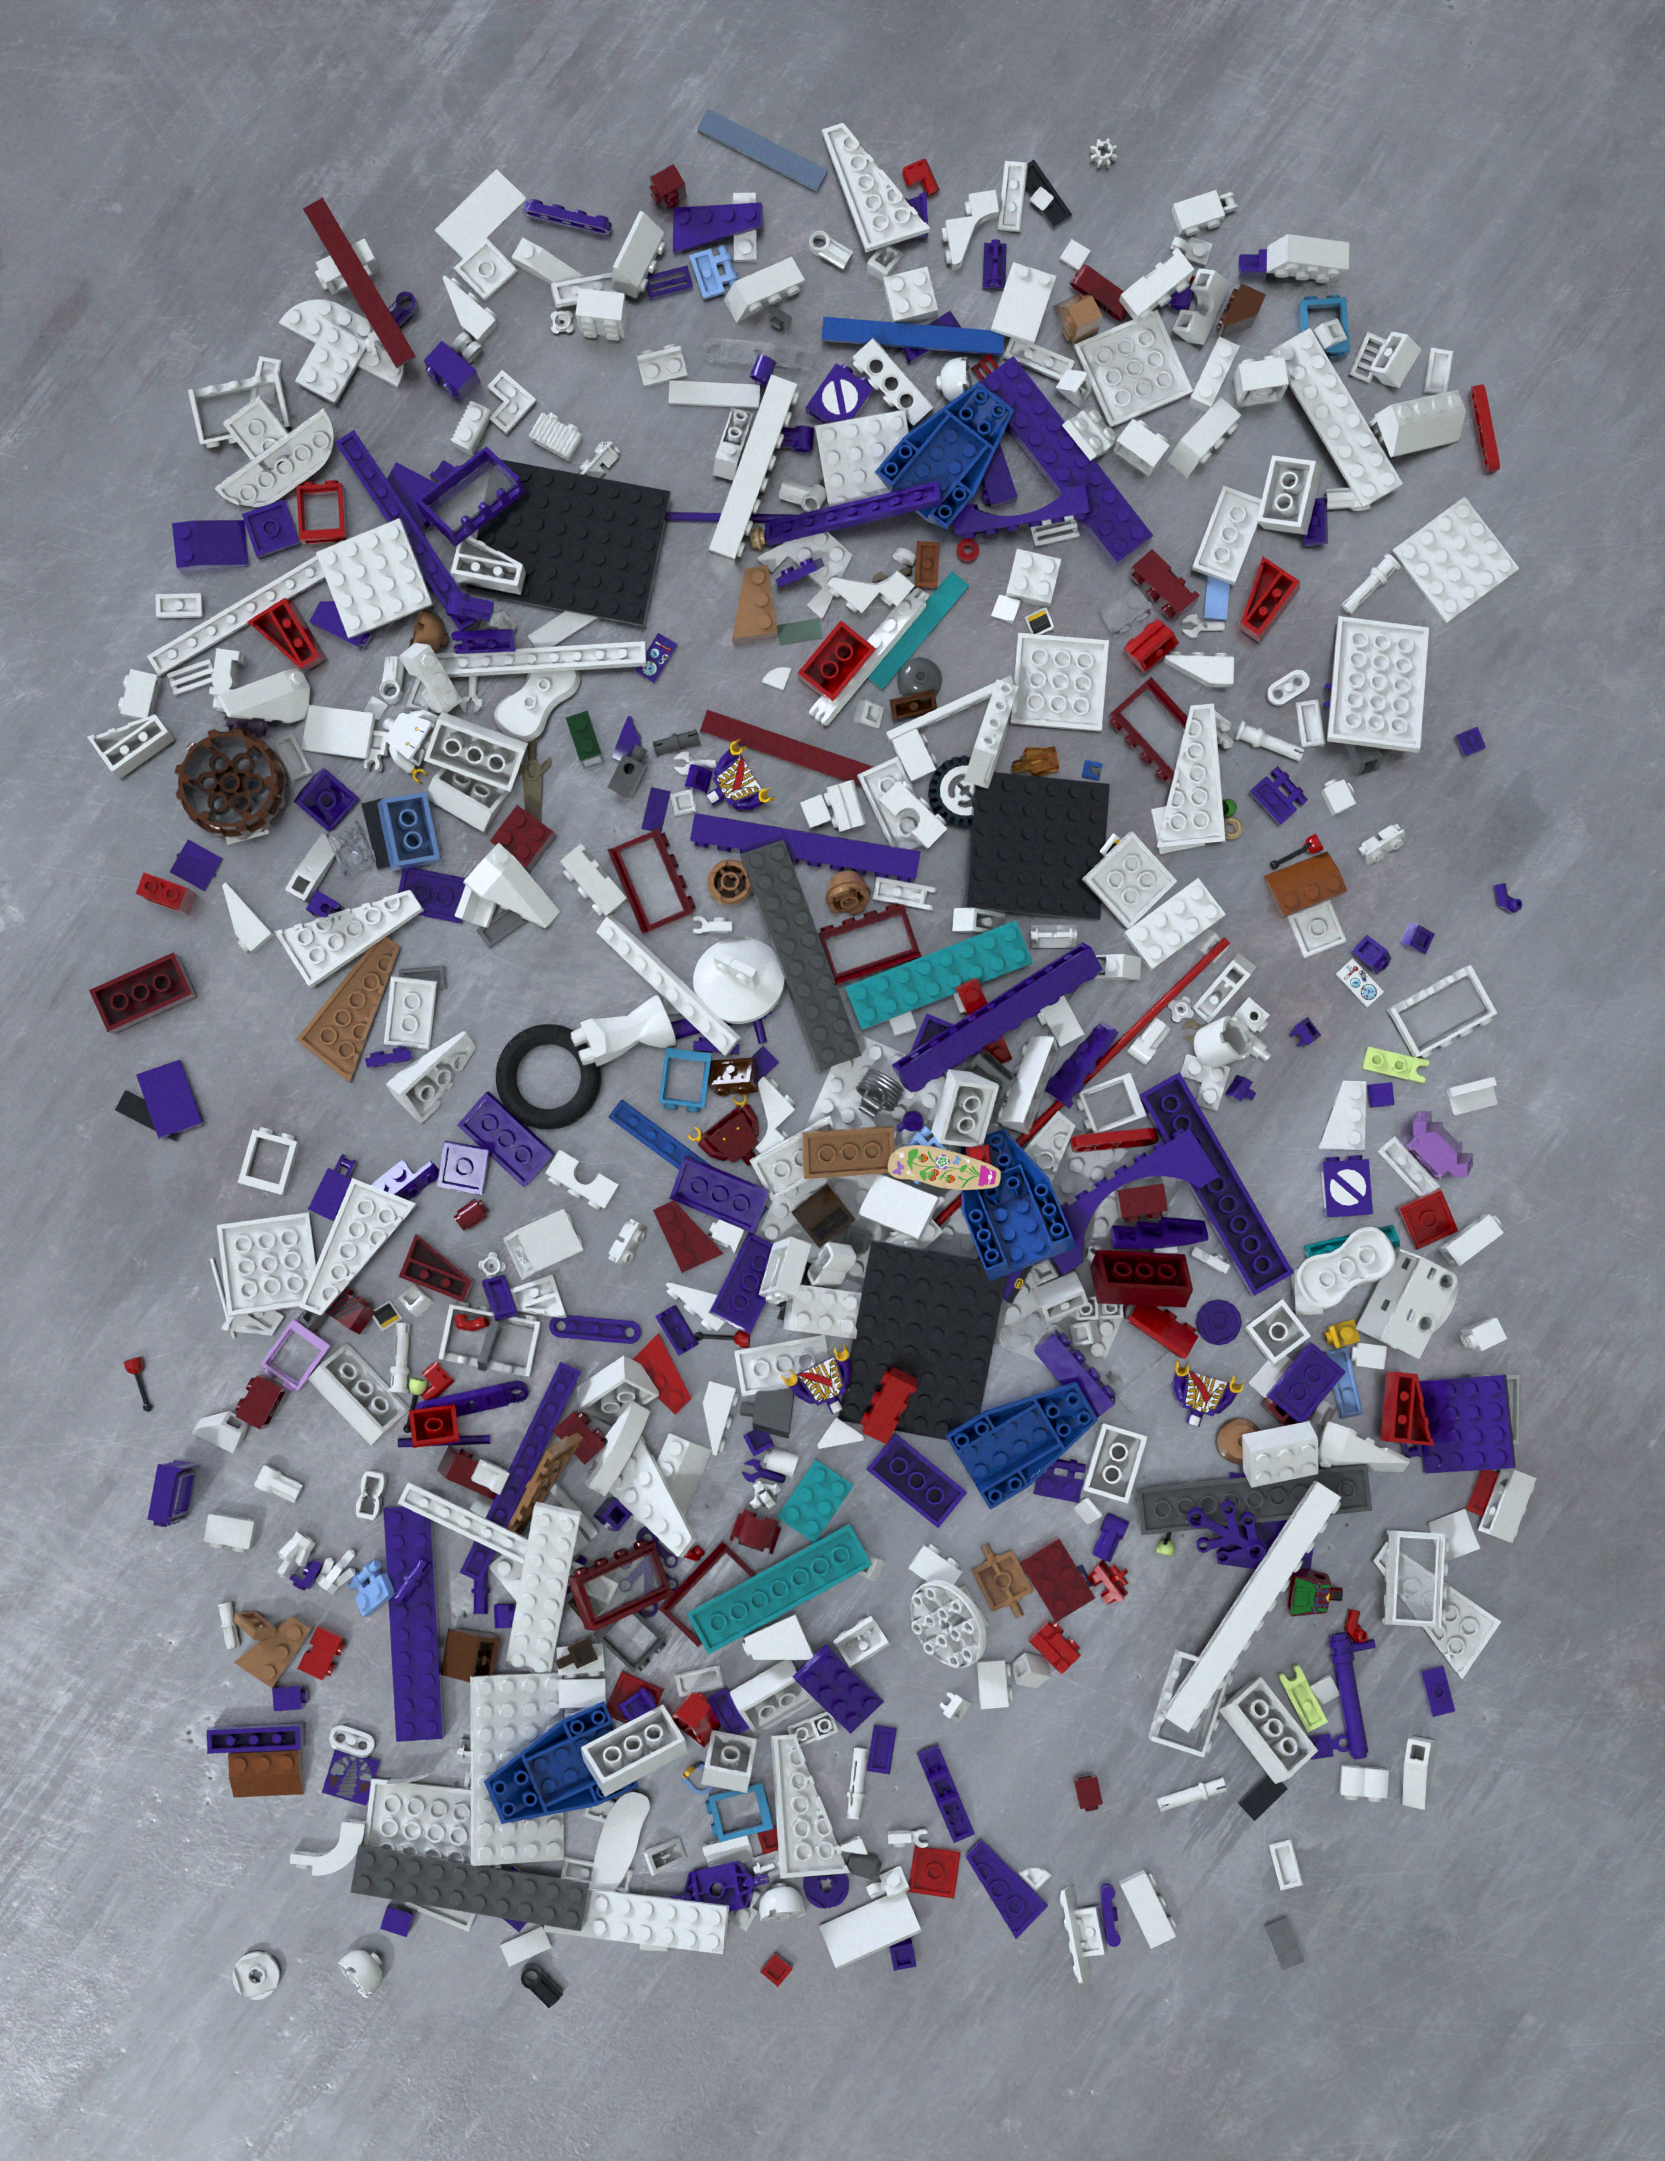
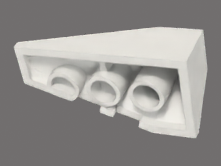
M500 843L489 852L463 882L480 898L495 902L505 910L510 909L520 914L522 918L545 929L560 913V910L519 861Z

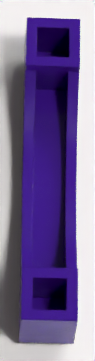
M1089 485L1062 488L1063 494L1052 503L1036 511L1021 515L1000 516L978 509V504L966 505L953 521L955 535H962L963 539L976 537L977 532L984 531L985 535L997 534L1000 528L1014 531L1020 530V525L1029 524V528L1042 526V521L1051 520V524L1065 522L1064 517L1073 516L1074 520L1087 518V513L1093 512Z

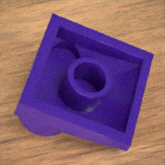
M323 767L301 789L293 802L330 832L359 797Z

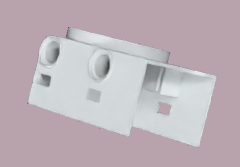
M1396 1247L1394 1250L1396 1255L1395 1265L1387 1276L1379 1280L1355 1329L1420 1359L1432 1333L1442 1326L1452 1311L1458 1294V1280L1456 1275L1419 1255ZM1405 1258H1408L1410 1262L1405 1270L1401 1266ZM1387 1299L1390 1302L1384 1311L1380 1308L1384 1300Z

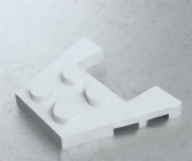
M829 532L787 541L760 555L757 561L763 566L768 565V571L771 574L787 558H790L799 567H801L800 562L810 557L813 560L822 558L825 566L808 574L822 589L807 604V607L821 620L824 618L834 597L828 590L830 586L827 584V581L832 576L843 577L852 559V554Z

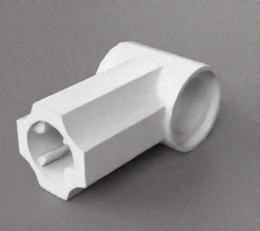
M815 231L809 240V249L813 255L821 256L842 270L847 266L854 253L831 239L824 231ZM816 239H821L826 245L818 248L813 242Z
M784 479L779 491V498L801 505L804 511L811 512L822 507L827 494L826 489L819 484H813L808 487Z
M1350 487L1325 490L1327 509L1351 508L1353 511H1363L1371 508V504L1362 508Z
M396 656L385 657L383 679L379 688L384 701L391 705L399 703L403 697L402 685L405 666L401 659ZM394 687L397 689L395 695L386 696V691L389 688Z
M1155 1017L1141 1037L1138 1036L1127 1052L1143 1065H1146L1157 1051L1158 1045L1164 1040L1171 1029Z
M266 1464L263 1465L254 1483V1486L270 1494L274 1493L293 1503L298 1499L304 1486L282 1475L281 1471Z

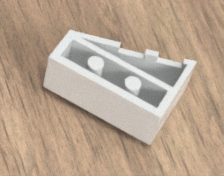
M579 844L560 861L565 868L562 871L570 882L575 880L579 884L577 890L585 899L590 897L595 903L592 905V908L599 916L613 914L628 901L626 896L603 871L596 860L585 850L582 844Z

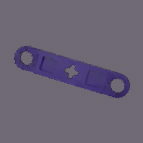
M511 1381L422 1401L415 1406L414 1410L455 1404L456 1414L459 1417L508 1406L510 1403L523 1402L528 1397V1387L522 1381ZM514 1389H515V1391H517V1389H518V1391L521 1390L520 1393H517V1394L512 1393V1391H514Z

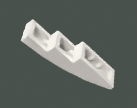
M633 1400L629 1403L605 1436L608 1442L595 1459L598 1463L597 1467L585 1482L589 1488L606 1496L623 1470L641 1436L650 1414L649 1409Z

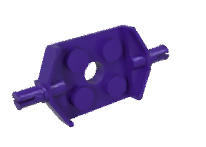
M734 1861L689 1872L684 1892L680 1895L670 1896V1898L729 1905V1912L750 1908L755 1887L769 1884V1879H765L769 1878L766 1873L754 1877L741 1861ZM716 1883H719L723 1888L722 1894L718 1897L712 1893V1887Z

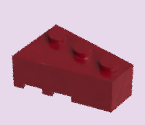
M1151 549L1131 567L1130 572L1132 574L1130 576L1137 585L1140 586L1142 584L1147 590L1146 595L1152 602L1155 603L1157 601L1161 605L1162 613L1168 619L1172 618L1176 622L1196 604L1200 595L1196 591L1191 593L1184 585L1186 581L1182 577L1178 579L1171 571L1172 568Z
M674 1200L653 1210L681 1273L687 1272L724 1254Z
M415 1234L399 1277L461 1302H466L474 1280L419 1234Z

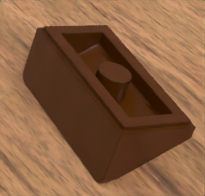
M934 690L889 700L893 720L937 709ZM930 697L929 700L919 701L920 699Z

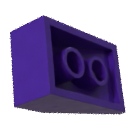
M194 520L172 523L176 566L181 573L249 566L244 520Z

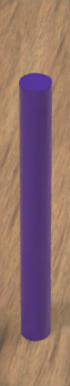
M490 1435L459 1436L460 1442L432 1446L490 1444L491 1437ZM398 1438V1448L413 1447L412 1438Z

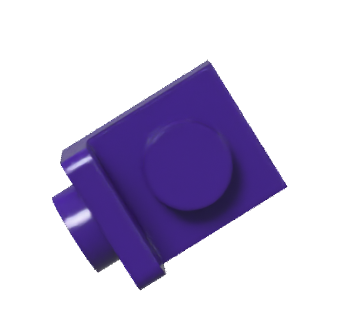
M1368 935L1352 951L1376 975L1380 971L1385 970L1391 960L1388 951Z
M317 1558L312 1563L308 1562L303 1571V1574L306 1575L305 1578L296 1574L290 1576L289 1580L293 1581L292 1585L304 1591L306 1588H313L324 1562Z
M911 1937L889 1946L894 1971L917 1967Z

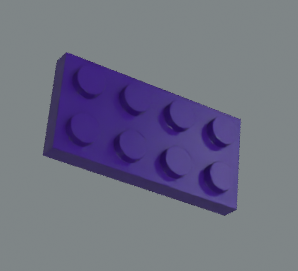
M489 1091L485 1092L457 1125L480 1147L489 1148V1156L523 1187L530 1183L555 1154L527 1126L514 1117Z
M685 1156L669 1199L754 1234L770 1190Z
M751 1232L747 1234L708 1313L747 1334L752 1332L766 1303V1298L760 1296L759 1292L773 1246L772 1243Z
M827 1644L792 1676L850 1734L884 1703L882 1698Z

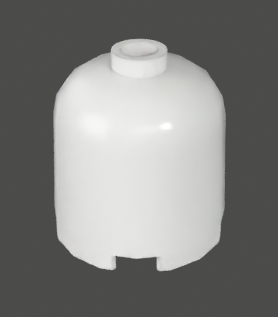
M1226 1016L1200 1028L1195 1034L1193 1042L1196 1056L1204 1065L1212 1068L1248 1057L1252 1052L1253 1044L1252 1041L1248 1042L1246 1032L1249 1029L1238 1016Z

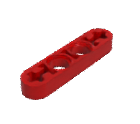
M1484 384L1471 386V398L1485 469L1487 472L1498 471L1500 469V460L1486 388Z
M1156 1128L1083 1134L1070 1139L1072 1152L1075 1153L1148 1146L1159 1141Z

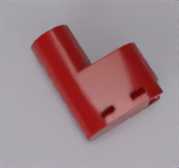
M927 159L919 160L902 168V175L908 187L922 183L928 196L940 191Z
M435 1362L422 1372L431 1385L420 1396L425 1401L438 1398L455 1380L438 1362Z

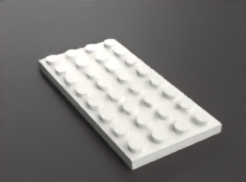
M558 1672L470 1676L471 1865L473 1866L564 1860V1812L501 1824L483 1781L563 1719V1708H559V1679H563V1675H558Z

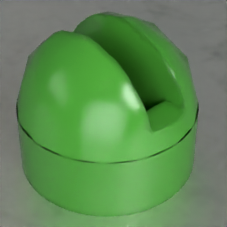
M1222 799L1223 817L1234 815L1237 811L1236 802L1232 799Z

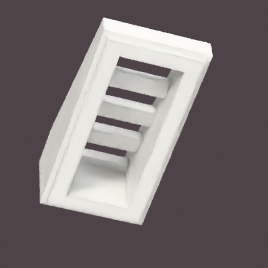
M1366 332L1349 375L1370 383L1374 374L1369 370L1371 366L1360 362L1361 357L1374 362L1386 339ZM1368 341L1380 345L1379 349L1367 345ZM1364 350L1376 353L1375 358L1364 354ZM1357 366L1369 370L1368 375L1357 371Z

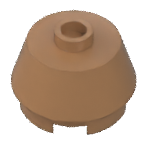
M732 859L723 860L717 863L708 875L707 885L709 892L715 900L722 904L735 905L741 903L752 891L743 863Z
M842 871L832 876L829 880L826 902L835 914L841 911L854 915L866 908V903L870 900L871 890L859 873Z
M1235 1418L1226 1422L1220 1428L1217 1436V1446L1220 1454L1231 1463L1243 1464L1242 1435L1260 1431L1258 1426L1244 1418Z

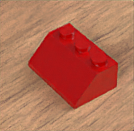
M840 620L798 671V678L815 692L833 702L875 652L876 648Z
M1134 1305L1124 1319L1180 1359L1187 1358L1199 1337L1195 1334L1196 1329L1186 1322L1183 1325L1175 1320L1177 1316L1168 1309L1163 1312L1156 1306Z

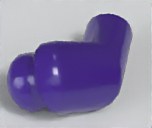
M1506 883L1495 885L1497 902L1500 907L1510 913H1516L1521 910L1522 901L1508 895Z

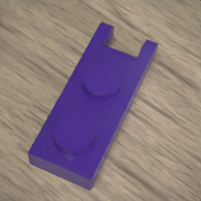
M513 629L454 631L451 634L452 640L462 641V644L454 646L456 654L514 652L516 650Z

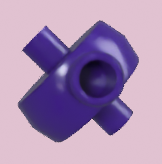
M908 1111L904 1114L902 1123L897 1125L896 1128L899 1132L904 1129L912 1132L918 1131L923 1126L924 1118L918 1111Z

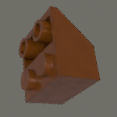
M1242 283L1238 290L1234 288L1226 306L1229 310L1224 309L1219 319L1217 328L1220 331L1218 336L1223 338L1251 328L1266 294Z
M448 1628L441 1675L469 1683L470 1676L494 1675L500 1639L493 1633Z

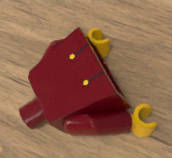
M742 1095L744 1101L738 1103L735 1097H733L737 1108L704 1133L694 1127L699 1133L698 1137L693 1138L688 1134V1138L698 1142V1146L712 1158L721 1161L729 1159L733 1163L741 1158L746 1165H750L749 1160L756 1157L752 1149L758 1145L756 1138L759 1135V1122L752 1107L747 1104L746 1095Z

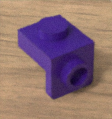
M641 1688L636 1694L618 1705V1708L626 1720L630 1722L655 1709L656 1705L654 1703H656V1699L649 1690L646 1692L644 1688Z

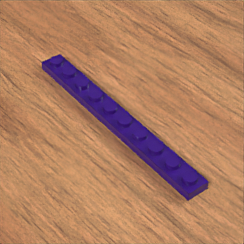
M354 430L337 440L335 444L386 521L389 523L399 518L402 519L423 577L447 611L450 592H461L356 432ZM451 617L459 631H464L480 621L468 617L466 619Z
M561 1361L559 1362L508 1469L510 1474L500 1495L496 1494L485 1517L486 1519L507 1528L526 1489L525 1486L529 1482L581 1373L580 1370ZM474 1540L460 1573L481 1583L495 1554V1550Z

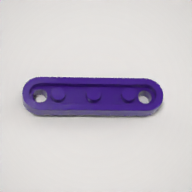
M530 199V201L525 202L522 211L533 218L604 235H609L612 228V223L605 216L596 215V217H593L581 210H574L572 212L565 210V207L557 204H552V206L543 205V202L537 199Z
M566 1315V1318L553 1317L549 1323L551 1333L559 1338L633 1344L641 1337V1328L634 1321ZM561 1321L566 1325L562 1331L557 1328V1324ZM628 1328H632L634 1330V1335L632 1337H628L626 1335V1330Z

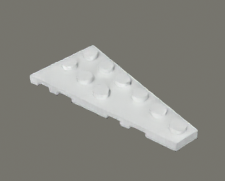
M1214 703L1190 706L1156 847L1225 841Z
M408 890L385 897L380 901L362 904L354 909L349 908L329 914L328 918H316L315 921L305 924L300 923L292 928L274 932L308 986L313 988L424 911L413 892Z
M352 1178L299 1307L322 1316L417 1204Z
M1386 1541L1372 1560L1384 1577L1385 1572H1387L1388 1558H1386L1388 1543ZM1399 1551L1397 1594L1417 1620L1432 1621L1435 1575ZM1443 1582V1585L1447 1586V1597L1442 1599V1609L1446 1610L1445 1623H1441V1628L1423 1627V1629L1458 1676L1463 1679L1501 1621Z

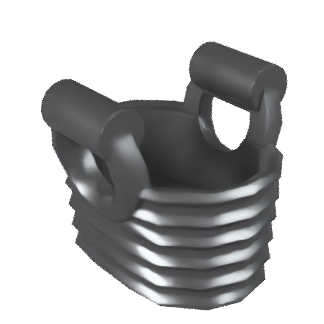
M868 1069L866 1075L863 1076V1079L856 1086L857 1092L862 1096L861 1105L858 1110L872 1119L882 1109L890 1112L894 1111L900 1097L903 1096L904 1088L884 1073L876 1069Z

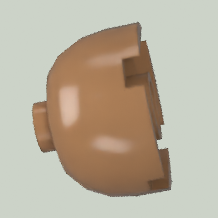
M422 609L416 619L413 628V639H410L409 647L414 643L428 644L436 653L439 647H444L447 642L448 634L444 633L445 624L437 614Z

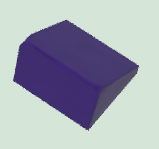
M1409 923L1400 943L1426 955L1435 934L1418 924Z
M1392 1082L1367 1085L1369 1108L1394 1105Z

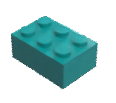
M815 1458L778 1513L777 1518L815 1543L854 1484Z

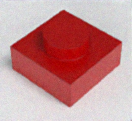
M989 1145L966 1148V1156L991 1165Z
M774 1953L760 1970V1973L779 1987L793 1970V1967L778 1954Z

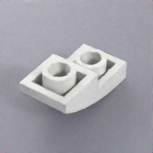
M1096 1296L1087 1297L1089 1305L1076 1310L1077 1320L1126 1318L1125 1305L1097 1303Z
M827 1711L786 1727L789 1735L796 1734L800 1747L839 1732L834 1718Z

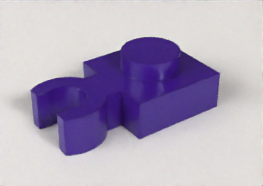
M1329 1732L1307 1735L1318 1750L1310 1760L1334 1757L1333 1750L1335 1749L1340 1752L1349 1751L1348 1746H1339V1741L1347 1738L1346 1734H1338L1334 1739H1331Z

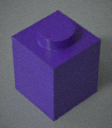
M607 1498L593 1516L609 1531L618 1532L632 1513L617 1499Z
M303 1684L278 1685L272 1688L274 1711L298 1710L304 1708L305 1703H308V1691L303 1688Z

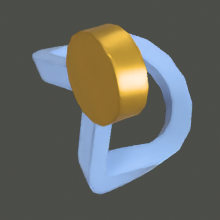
M699 1761L694 1766L691 1765L683 1773L682 1782L695 1794L703 1795L712 1791L714 1786H709L705 1790H698L688 1780L691 1773L698 1767L704 1771L705 1763Z

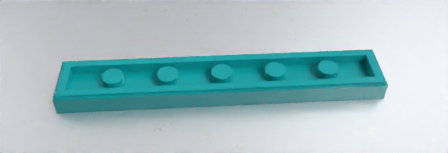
M951 571L926 601V608L869 675L868 679L883 691L899 672L903 664L909 660L969 588V584Z

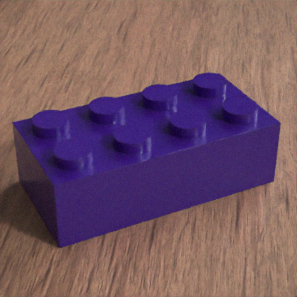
M896 1433L893 1434L888 1443L884 1445L866 1468L867 1471L937 1528L942 1525L967 1494L965 1489Z

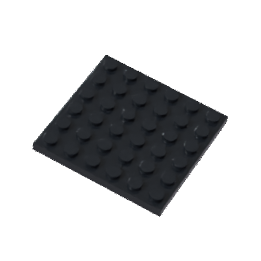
M998 772L993 773L988 789L974 784L965 908L1100 920L1102 901L1082 879L1104 858L1100 850L1106 843L1110 784Z

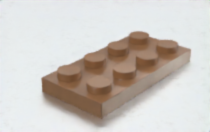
M882 1126L802 1132L803 1178L814 1179L889 1173V1157L895 1151L894 1127Z

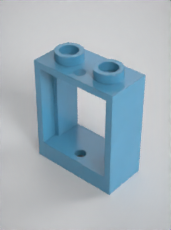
M1329 295L1324 299H1317V296H1307L1304 300H1301L1298 305L1300 333L1309 329L1307 309L1339 307L1340 324L1347 340L1324 350V352L1330 358L1347 357L1350 352L1346 297L1340 298V295Z
M666 1048L659 1103L664 1104L663 1108L677 1110V1106L686 1107V1111L700 1113V1109H705L712 1053ZM671 1059L705 1063L700 1102L666 1098Z
M763 1780L750 1783L747 1793L755 1791L763 1824L724 1833L716 1801L745 1793L726 1789L709 1794V1800L705 1801L708 1815L713 1814L712 1833L714 1837H718L719 1842L774 1829Z

